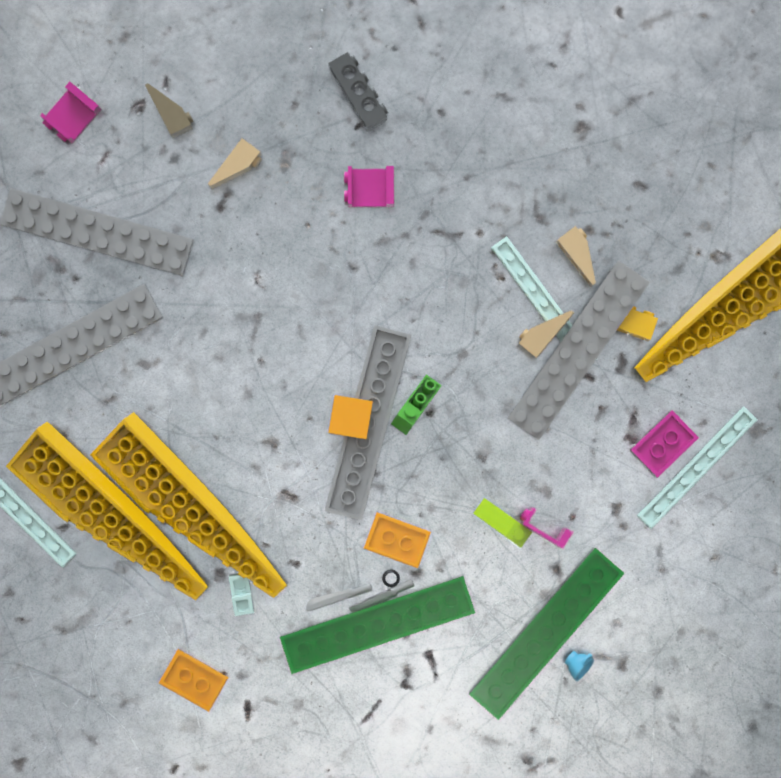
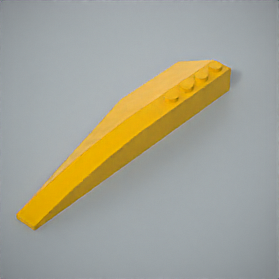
M781 228L706 293L636 365V371L645 382L668 371V368L683 363L684 359L690 356L694 357L704 348H710L734 335L737 330L749 327L750 323L767 317V314L770 312H776L781 309Z

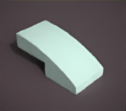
M238 574L229 575L235 616L254 613L249 579L247 577L243 578Z

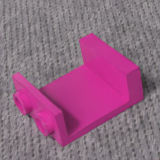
M69 81L65 86L67 89L66 93L46 115L41 113L40 116L44 120L42 123L49 130L54 128L58 132L56 135L62 141L66 142L68 140L70 143H73L97 116L101 108Z
M348 166V172H344V183H348V190H344V202H348V207H394V166H386V169H352V166Z
M532 507L529 510L525 509L520 517L522 520L521 524L557 547L564 549L573 532L567 528H562L555 540L529 524L536 509Z

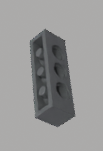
M346 52L328 63V66L367 131H370L387 121L386 114H388V111L384 104L380 105L376 99L378 94L373 87L370 89L367 82L369 80L364 72L360 73L357 68L359 63L355 56H350ZM348 71H352L355 74L351 79L346 78L344 75ZM362 87L365 91L363 94L357 95L354 90ZM367 103H371L374 105V109L367 111L364 109V106Z

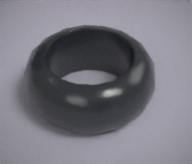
M390 569L384 572L382 581L387 587H394L399 583L400 575L396 570ZM388 573L396 575L397 580L395 583L389 584L386 582L385 577Z

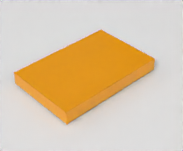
M377 512L364 549L418 568L431 532Z
M178 649L159 684L209 712L229 677Z

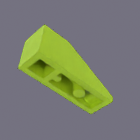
M485 498L473 513L520 548H522L532 534V531Z

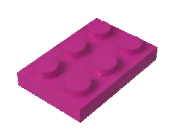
M671 410L630 451L658 478L699 437Z

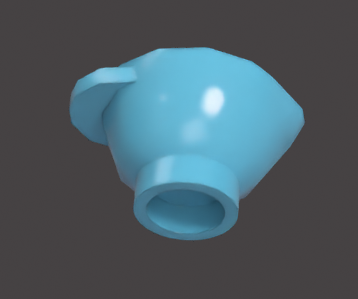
M575 651L565 660L570 674L576 681H579L588 672L594 662L592 654H577Z

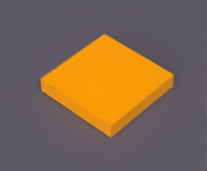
M335 395L328 433L367 440L373 401Z

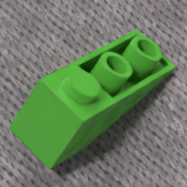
M426 375L398 412L391 425L407 435L442 385Z

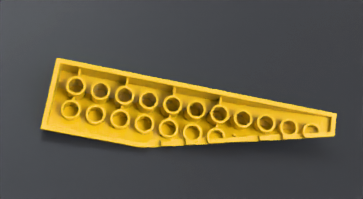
M134 412L124 418L90 454L148 514L152 513L157 517V520L173 527V531L176 533H182L188 538V541L213 558L215 556L219 558L222 564L238 571V575L243 578L247 577L253 581V585L273 598L287 586L262 551L227 509Z
M45 422L38 427L6 465L16 477L61 519L66 522H72L81 531H87L93 535L92 538L105 542L107 547L133 563L141 564L142 568L146 571L156 573L164 582L169 581L174 584V588L194 600H197L208 588L197 572L158 527L49 422Z

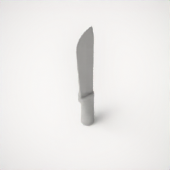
M410 579L349 607V610L356 612L383 603L392 597L398 596V593L414 587V583Z
M369 583L354 589L348 588L343 591L313 598L307 603L306 610L307 612L364 594L372 591V586Z

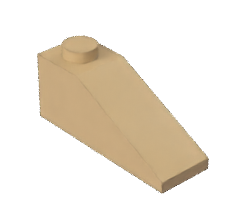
M242 138L208 182L209 187L214 189L250 171L253 167L256 168L262 160L260 158L262 156L261 152Z
M575 226L560 237L556 244L588 285L592 287L596 281L586 240L587 235L581 228L578 229Z
M572 310L530 330L525 329L519 337L522 339L519 344L536 358L539 357L575 312Z

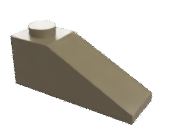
M149 83L145 84L173 139L193 129L191 123L194 121L189 111L185 113L183 108Z

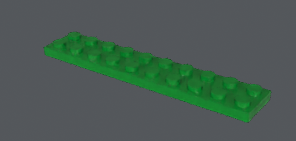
M594 548L472 689L469 695L499 720L625 573L598 549Z
M461 576L281 636L280 640L291 674L474 614L475 610L464 577Z

